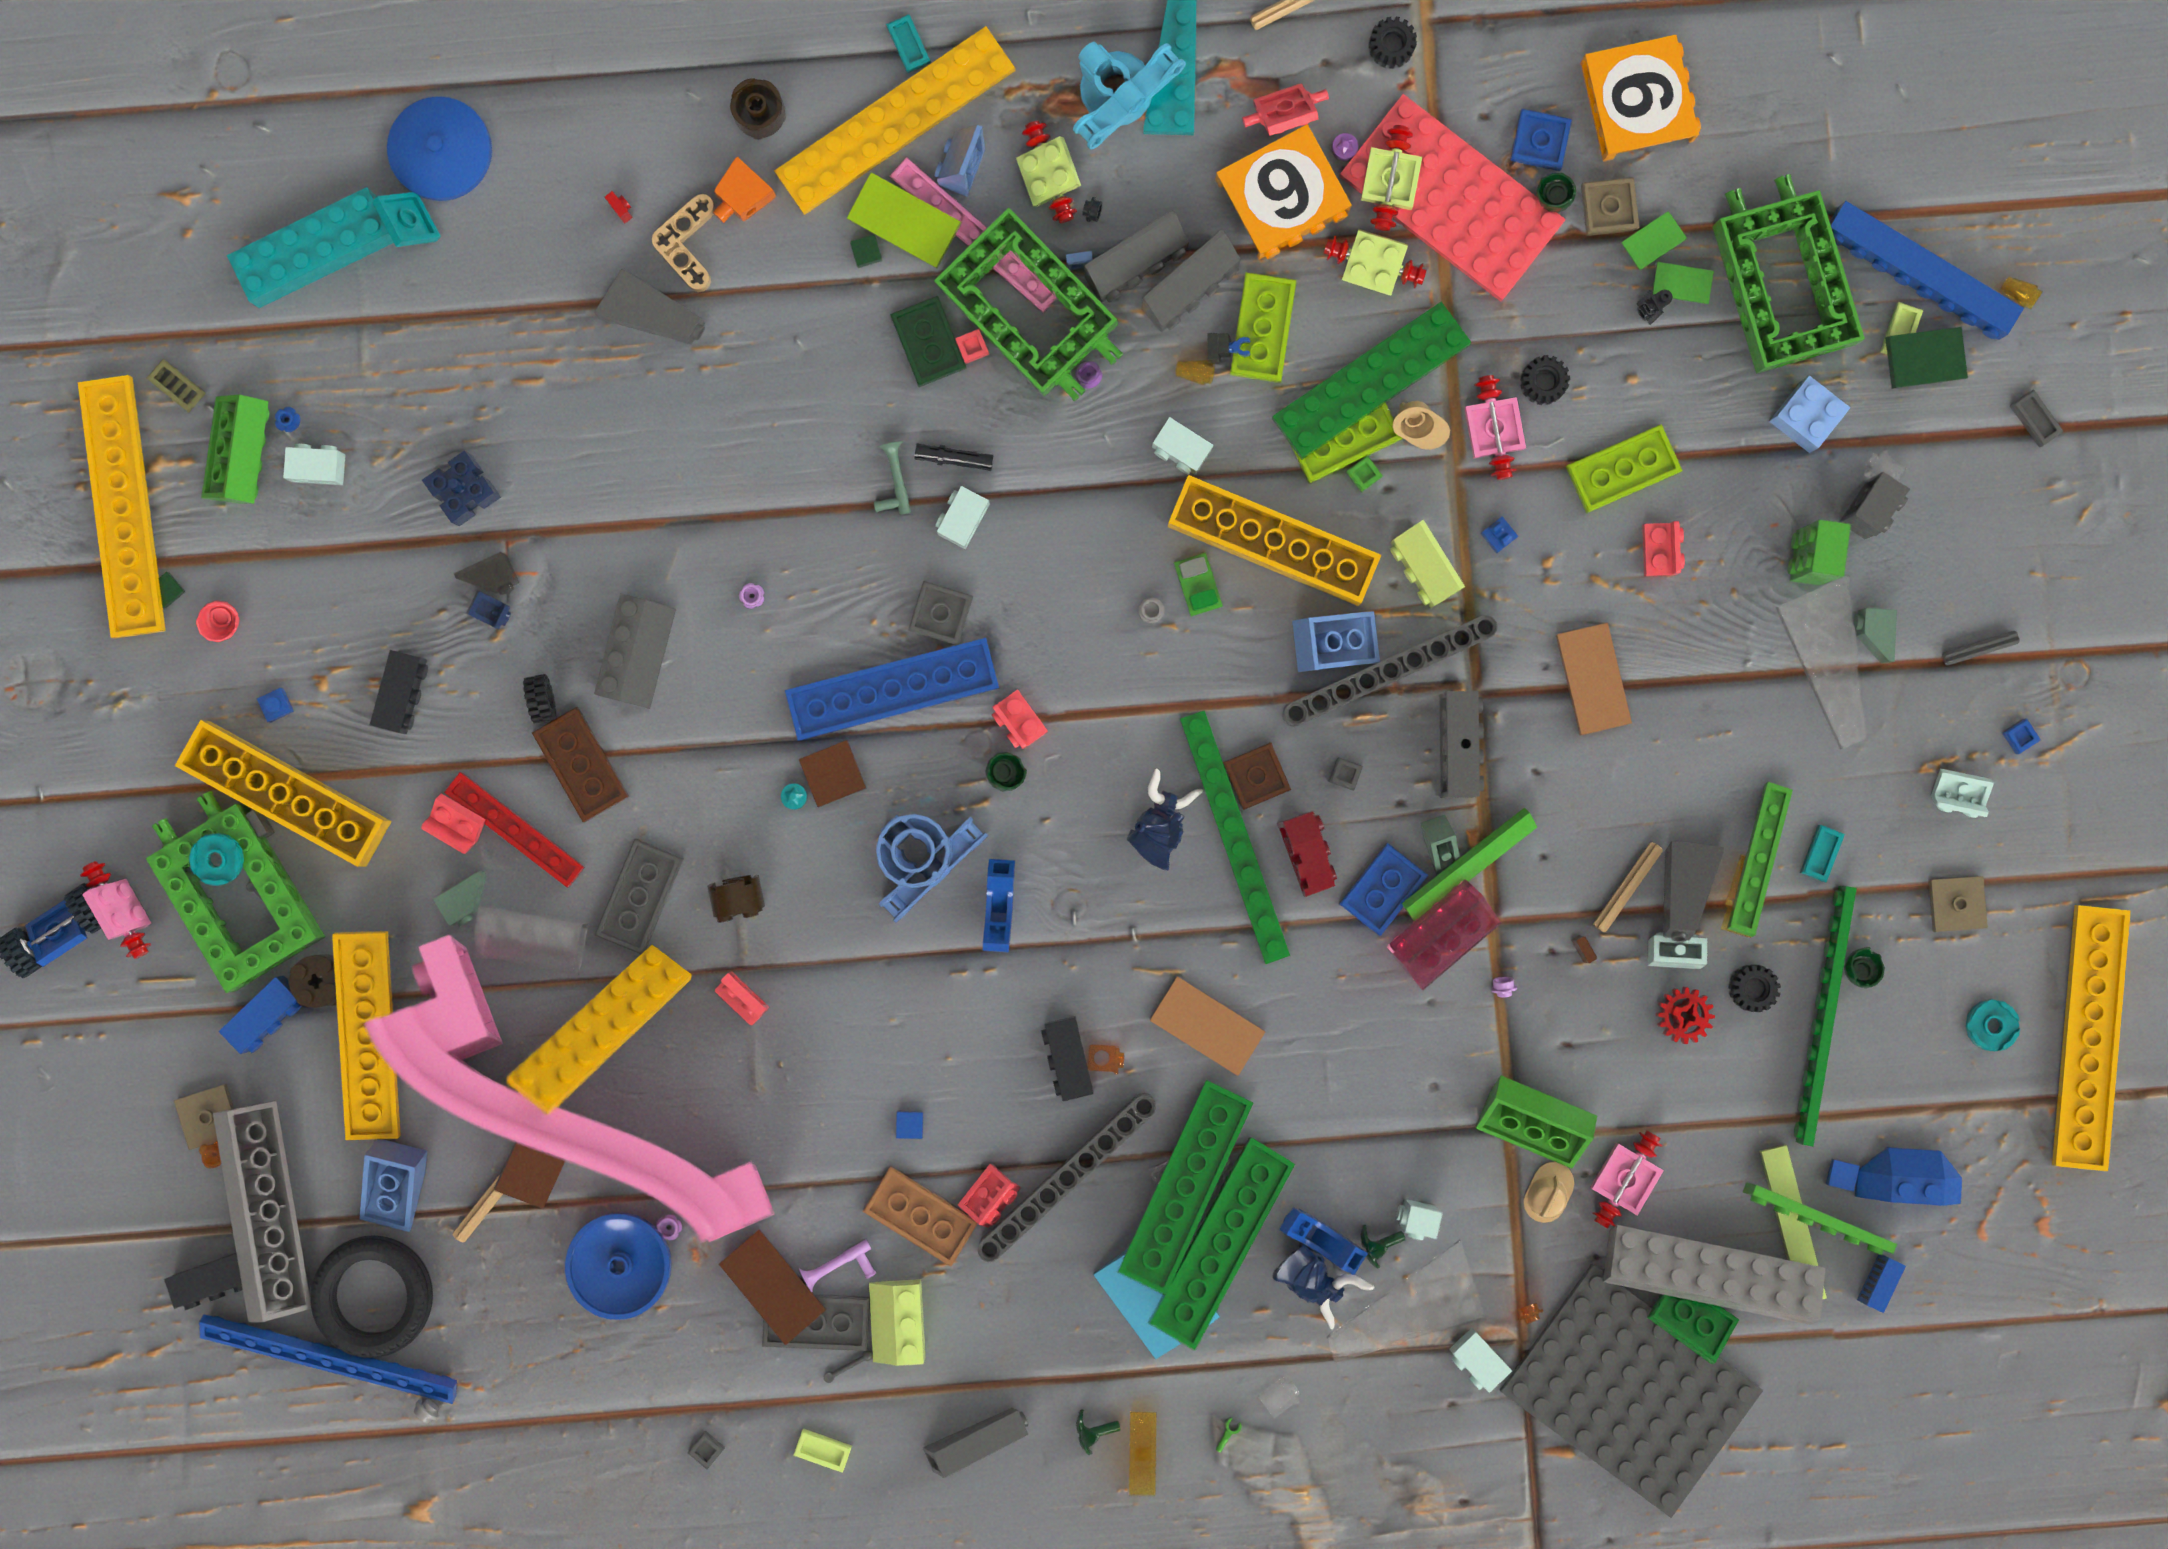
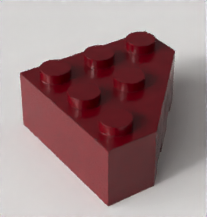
M1312 811L1277 823L1303 896L1307 897L1334 887V880H1337V876L1333 866L1329 864L1328 856L1331 855L1326 840L1323 841L1321 831L1324 830V826L1320 816L1314 815Z

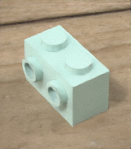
M1169 417L1154 440L1152 448L1155 449L1154 453L1165 461L1171 459L1177 463L1176 468L1187 475L1191 472L1196 475L1211 452L1213 444Z
M295 444V448L286 447L283 478L297 483L343 485L345 454L338 451L337 447L330 445H321V449H311V445Z
M961 486L959 491L954 490L948 500V504L951 506L946 514L942 513L935 526L938 528L937 534L966 550L990 503L989 500Z
M1660 932L1648 940V966L1701 969L1707 965V938H1698V935L1694 934L1689 941L1675 942L1671 938L1663 937V932Z
M1404 1199L1403 1205L1399 1204L1396 1220H1399V1225L1410 1238L1423 1240L1425 1236L1437 1239L1442 1212L1434 1205Z
M1473 1328L1466 1332L1449 1349L1454 1355L1451 1360L1461 1371L1466 1368L1472 1374L1469 1379L1479 1390L1484 1387L1490 1393L1512 1372L1508 1365Z

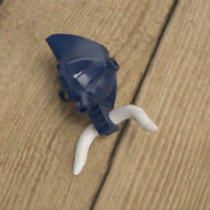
M1155 769L1148 785V795L1155 802L1154 809L1151 807L1141 814L1135 824V831L1130 830L1127 841L1151 865L1168 871L1170 853L1173 849L1177 848L1184 832L1181 822L1185 816L1179 811L1175 812V809L1188 806L1203 792V789L1193 790L1178 800L1177 795L1162 791V794H1160L1157 790L1160 781V771Z
M1301 1243L1299 1245L1300 1249L1295 1252L1293 1251L1274 1270L1272 1277L1277 1282L1287 1284L1291 1291L1306 1302H1316L1320 1306V1310L1330 1329H1333L1335 1321L1329 1307V1301L1337 1303L1343 1297V1286L1353 1284L1363 1290H1373L1375 1287L1352 1274L1341 1275L1335 1280L1332 1277H1328L1324 1258L1320 1254L1314 1255L1310 1248Z

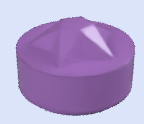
M1348 133L1338 135L1332 144V153L1340 161L1351 160L1358 150L1356 138Z
M1087 361L1077 367L1075 377L1083 388L1089 389L1101 382L1102 371L1095 362Z

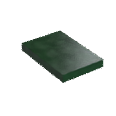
M938 295L890 314L919 387L967 369Z
M1962 327L1885 337L1892 389L1968 378Z

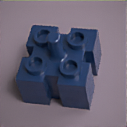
M465 450L448 461L450 469L444 472L438 468L422 479L434 498L441 502L444 500V503L439 506L450 522L458 527L476 515L473 511L474 508L480 506L485 509L501 498L490 480L483 476L479 477L483 470L474 457Z

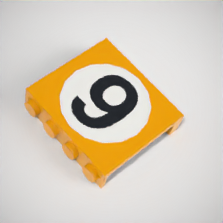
M1677 35L1585 54L1580 62L1603 161L1614 159L1617 153L1686 138L1689 139L1690 143L1698 137L1701 124L1699 118L1695 117L1693 109L1695 107L1694 94L1689 92V72L1687 67L1683 66L1682 58L1684 51L1682 44L1678 43Z
M1308 124L1216 172L1215 180L1219 188L1224 187L1258 250V260L1264 257L1266 259L1273 258L1280 253L1279 249L1286 245L1293 247L1303 240L1302 237L1309 233L1312 235L1320 233L1326 228L1325 225L1333 220L1335 223L1348 217L1347 213L1352 206Z

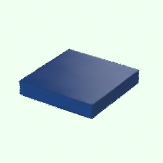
M1521 109L1510 161L1561 171L1572 119Z

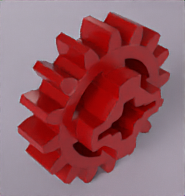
M1683 987L1682 993H1680L1678 989L1674 988L1672 989L1673 996L1664 994L1666 1002H1658V1006L1663 1009L1662 1012L1656 1013V1016L1662 1018V1021L1657 1025L1658 1027L1666 1028L1663 1032L1664 1036L1672 1034L1671 1041L1677 1042L1681 1037L1682 1044H1688L1689 1038L1692 1042L1697 1043L1698 1035L1702 1037L1707 1036L1704 1031L1705 1028H1713L1708 1023L1709 1019L1715 1018V1015L1709 1014L1708 1011L1713 1008V1005L1705 1004L1708 997L1706 995L1698 997L1699 990L1693 989L1690 993L1688 987ZM1682 998H1686V1000H1683L1682 1004L1677 1006L1673 1005L1676 1001ZM1698 1005L1701 1010V1017L1699 1016V1013L1697 1011ZM1682 1011L1690 1015L1688 1020L1681 1016ZM1669 1014H1671L1674 1021L1673 1025L1670 1023ZM1694 1025L1697 1026V1028L1693 1031L1684 1033L1687 1032L1689 1027Z

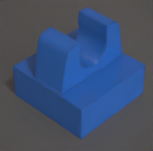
M1503 516L1481 533L1496 554L1518 537Z

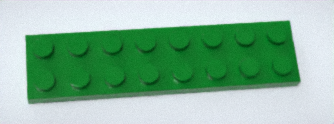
M1441 301L1273 415L1272 420L1301 460H1303L1384 403L1469 347L1472 342Z
M1208 1080L1205 1081L1117 1273L1162 1295L1167 1294L1252 1108L1253 1102Z
M1252 1137L1248 1138L1185 1253L1167 1294L1162 1295L1148 1324L1191 1350H1196L1295 1166L1293 1162Z

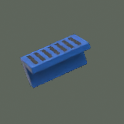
M1878 1254L1857 1300L1884 1313L1906 1266L1883 1254Z

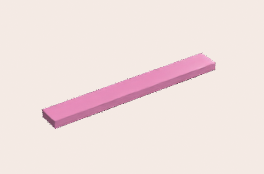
M907 157L890 175V178L904 191L959 220L962 224L955 236L966 246L969 247L987 229ZM1012 251L1008 252L992 268L1042 313L1057 299Z

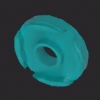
M214 833L201 837L193 845L190 851L189 862L192 872L200 878V881L208 885L218 886L228 884L238 877L243 868L244 856L242 848L235 839L226 834ZM214 852H217L222 857V863L219 867L211 862V855Z
M1989 999L1980 1001L1972 1007L1967 1015L1966 1030L1973 1044L1982 1050L2002 1051L2009 1048L2017 1040L2020 1033V1020L2012 1006L2004 1001ZM1992 1018L1997 1019L1999 1022V1028L1994 1033H1991L1987 1027L1989 1020Z

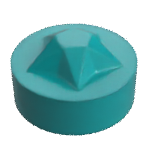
M789 784L781 792V801L789 809L797 810L802 808L808 799L807 791L799 784Z

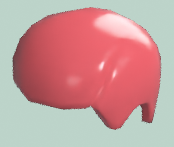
M215 600L207 603L200 610L196 619V625L200 635L208 641L221 642L233 636L238 628L240 618L236 608L231 604Z

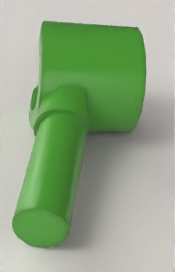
M1232 1417L1225 1420L1224 1427L1226 1430L1216 1447V1450L1220 1453L1231 1435L1237 1434L1241 1430V1422L1237 1424L1236 1429H1229Z

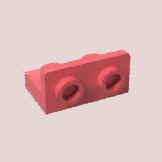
M1679 521L1643 524L1644 577L1675 576L1680 574L1681 569H1684L1685 557L1680 551V543H1683L1684 531L1680 527Z
M1018 689L998 704L992 706L995 712L991 715L1000 727L1005 724L1010 733L1006 736L1015 748L1020 745L1024 750L1048 732Z
M441 793L435 799L431 814L422 824L421 829L459 852L466 854L479 840L486 819Z
M733 972L727 973L715 989V992L749 1025H754L770 1008Z
M989 1164L958 1203V1206L979 1225L989 1228L999 1221L1001 1212L1016 1199L1017 1192L1021 1187L1008 1179L994 1165Z

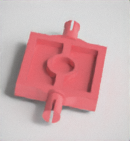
M1301 83L1253 99L1256 113L1242 117L1243 124L1246 128L1260 123L1266 128L1269 136L1283 133L1285 130L1300 125H1306L1319 119L1315 104L1329 100L1328 92L1324 89L1311 94L1305 90Z

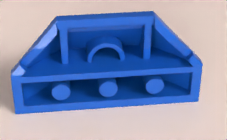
M1886 1147L1859 1168L1855 1186V1197L1909 1204L1940 1206L1961 1204L1962 1177L1939 1150Z

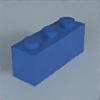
M276 976L218 1031L239 1054L254 1053L263 1045L262 1039L268 1033L272 1035L278 1031L283 1025L281 1021L287 1015L291 1017L302 1007L291 993L289 980L285 976Z

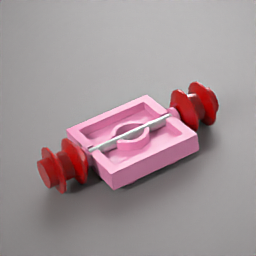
M1487 375L1478 378L1479 382L1474 384L1475 387H1480L1481 393L1476 397L1485 400V403L1466 406L1464 410L1473 459L1495 455L1489 462V465L1495 466V472L1491 476H1497V480H1503L1513 477L1512 473L1517 471V469L1511 468L1510 465L1515 458L1506 455V453L1525 450L1526 445L1517 397L1496 401L1495 398L1502 393V390L1496 389V384L1500 382V379H1494V375Z
M94 861L82 868L84 872L80 874V877H87L89 882L86 884V887L92 889H89L82 895L107 939L110 940L124 935L125 938L120 947L128 948L129 952L126 957L132 956L134 959L144 956L149 952L147 948L151 946V943L143 942L142 938L145 936V933H135V931L146 928L151 924V921L127 879L109 884L106 883L111 873L103 872L102 869L105 863L99 864L97 861Z
M1648 1130L1645 1134L1639 1132L1642 1137L1640 1143L1633 1142L1635 1149L1640 1153L1636 1152L1635 1154L1616 1143L1590 1187L1609 1199L1608 1202L1610 1204L1606 1201L1598 1202L1601 1207L1599 1213L1592 1212L1596 1215L1594 1221L1607 1229L1610 1225L1616 1226L1613 1222L1615 1216H1622L1620 1210L1615 1206L1618 1207L1620 1205L1638 1216L1664 1171L1645 1160L1646 1157L1644 1155L1649 1158L1656 1157L1655 1147L1663 1146L1658 1143L1661 1138Z

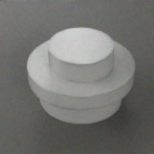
M1146 598L1139 606V616L1146 623H1157L1164 615V606L1156 598Z
M419 1399L416 1402V1407L413 1411L421 1421L430 1423L439 1417L438 1406L432 1400Z

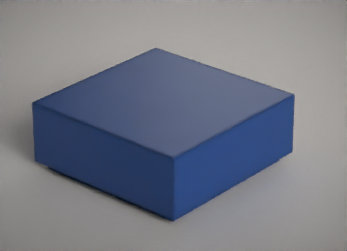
M2027 718L2022 719L2002 732L2015 754H2020L2041 741Z
M897 1111L896 1138L922 1139L923 1112Z
M1831 1159L1826 1184L1854 1191L1860 1166Z

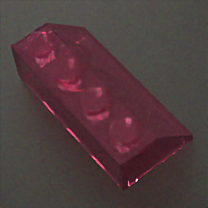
M1465 879L1439 902L1435 903L1424 915L1415 920L1403 933L1394 938L1386 947L1423 991L1496 929L1501 922L1484 896Z

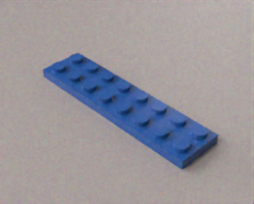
M983 638L785 690L797 740L801 741L999 689L987 639Z

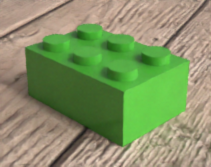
M1817 520L1796 530L1791 540V548L1794 549L1793 559H1790L1788 563V574H1791L1790 581L1821 586L1844 577L1851 524Z

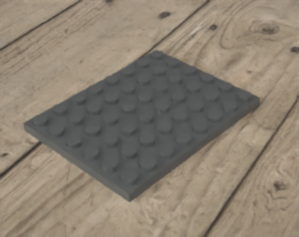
M1591 1264L1500 1391L1672 1518L1763 1390L1720 1358L1717 1359L1715 1364H1710L1647 1318L1652 1310L1649 1305L1623 1286L1603 1282L1604 1272Z

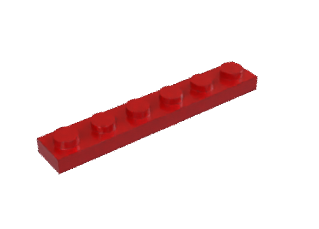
M459 772L444 792L455 802L486 819L484 823L486 826L567 888L572 885L585 868V866L463 772Z

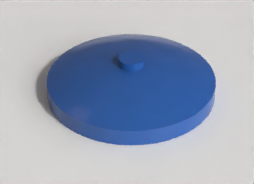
M429 97L414 102L398 115L388 135L387 156L396 178L409 191L428 200L448 201L466 195L482 181L490 166L492 143L485 123L471 107L449 97Z
M610 1213L587 1223L571 1241L565 1259L567 1284L577 1302L592 1314L612 1320L629 1319L651 1308L666 1290L672 1268L669 1247L660 1231L644 1218L629 1213Z

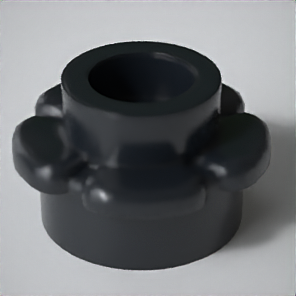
M1092 197L1091 201L1086 200L1082 215L1086 216L1087 222H1098L1103 203L1096 200V197Z

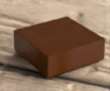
M1577 936L1571 940L1584 963H1591L1597 959L1585 936Z

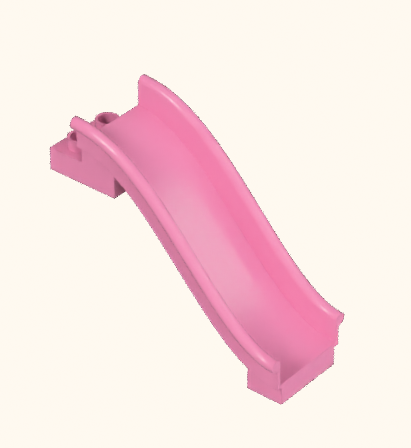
M450 935L420 946L419 950L424 961L412 966L415 979L422 994H429L431 1000L364 1023L375 1047L384 1060L406 1083L427 1099L479 1127L600 1172L653 1196L681 1215L694 1229L700 1242L708 1240V1242L714 1241L775 1215L756 1165L752 1162L712 1178L684 1159L617 1129L557 1107L547 1115L522 1094L493 1081L463 1061L466 1058L499 1046L503 1042L468 950Z

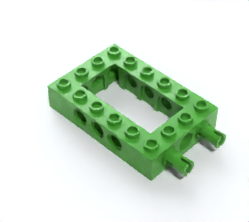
M1791 174L1785 175V178L1783 175L1774 180L1781 199L1780 202L1747 210L1741 188L1736 189L1735 192L1731 190L1725 193L1731 216L1720 218L1712 226L1756 374L1852 347L1865 339L1821 192L1818 190L1796 196ZM1794 230L1822 324L1810 331L1799 334L1798 332H1793L1785 338L1774 341V338L1779 334L1780 327L1778 321H1775L1770 305L1772 299L1766 292L1763 282L1764 273L1763 271L1760 272L1755 255L1757 249L1753 241Z
M1009 207L934 280L942 292L1044 397L1058 385L1062 387L1073 401L1079 398V395L1073 388L1082 396L1086 389L1070 373L1093 349H1097L1111 365L1117 361L1110 352L1118 360L1123 355V352L1107 338L1108 334L1118 326V320ZM1010 251L1079 321L1075 328L1072 327L1069 330L1070 333L1057 346L1053 345L1050 348L1051 352L1043 358L1039 355L1036 348L1021 336L1015 326H1011L1001 315L1000 311L996 307L994 308L983 296L982 292L975 287Z
M209 791L203 794L204 797L199 796L197 798V801L208 817L207 821L182 837H177L167 818L158 821V825L157 823L152 825L164 846L147 857L146 860L224 991L228 993L240 990L325 938V935L267 838L257 837L246 818V814L250 812L249 808L245 804H234L228 809L222 810L213 792ZM208 834H226L238 842L244 856L243 868L280 930L242 952L238 942H234L225 926L227 924L225 920H221L214 909L212 898H208L199 883L200 878L196 874L194 875L192 871H184L190 867L189 856L191 848L201 837Z

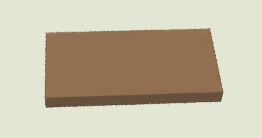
M1608 623L1557 634L1556 639L1579 735L1632 724Z
M1178 976L1150 1018L1151 1022L1239 1076L1265 1034L1264 1030Z
M890 1166L862 1211L950 1267L978 1224L966 1212Z

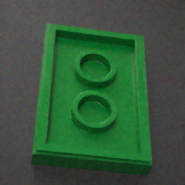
M1660 1294L1647 1317L1710 1364L1716 1363L1739 1322L1738 1318L1721 1306Z

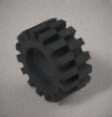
M1396 16L1395 20L1387 17L1386 21L1382 19L1373 28L1368 44L1371 49L1370 55L1375 57L1374 61L1376 63L1380 61L1382 63L1381 66L1384 68L1386 65H1390V69H1394L1395 65H1398L1399 68L1403 66L1404 62L1407 63L1414 53L1417 45L1416 32L1413 33L1414 27L1412 24L1410 26L1407 25L1408 21L1406 19L1401 22L1399 21L1400 17ZM1388 34L1398 35L1402 40L1401 49L1394 52L1387 50L1383 45L1384 37Z
M1544 355L1541 358H1535L1525 367L1520 381H1522L1520 386L1521 390L1524 389L1525 391L1523 393L1524 396L1531 398L1529 401L1532 403L1536 401L1538 405L1543 403L1549 405L1559 400L1565 394L1569 387L1570 375H1567L1569 370L1568 367L1564 368L1562 360L1558 362L1556 360L1557 357L1552 356L1548 358V355ZM1540 371L1550 372L1555 379L1554 386L1548 390L1539 388L1535 380L1537 373Z
M541 674L524 678V698L526 699V707L528 708L529 716H531V721L535 724L555 720L557 714L555 709L556 703L554 702L553 689L550 686L548 676Z
M1751 964L1742 966V969L1735 971V976H1731L1732 984H1729L1728 989H1731L1732 993L1729 994L1731 998H1734L1733 1002L1739 1005L1741 1009L1751 1012H1763V1010L1771 1009L1770 1006L1777 1003L1775 999L1780 997L1778 988H1781V985L1777 983L1778 977L1772 974V970L1764 966ZM1753 978L1759 979L1764 986L1762 995L1755 999L1750 998L1745 991L1746 983Z

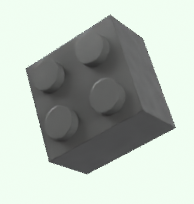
M1882 472L1865 482L1839 522L1851 524L1850 530L1863 539L1877 536L1881 532L1885 533L1894 521L1891 517L1895 511H1900L1906 504L1908 498L1905 496L1910 489L1887 473Z

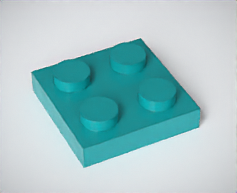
M416 193L377 196L372 201L396 247L432 243L441 237L420 196Z

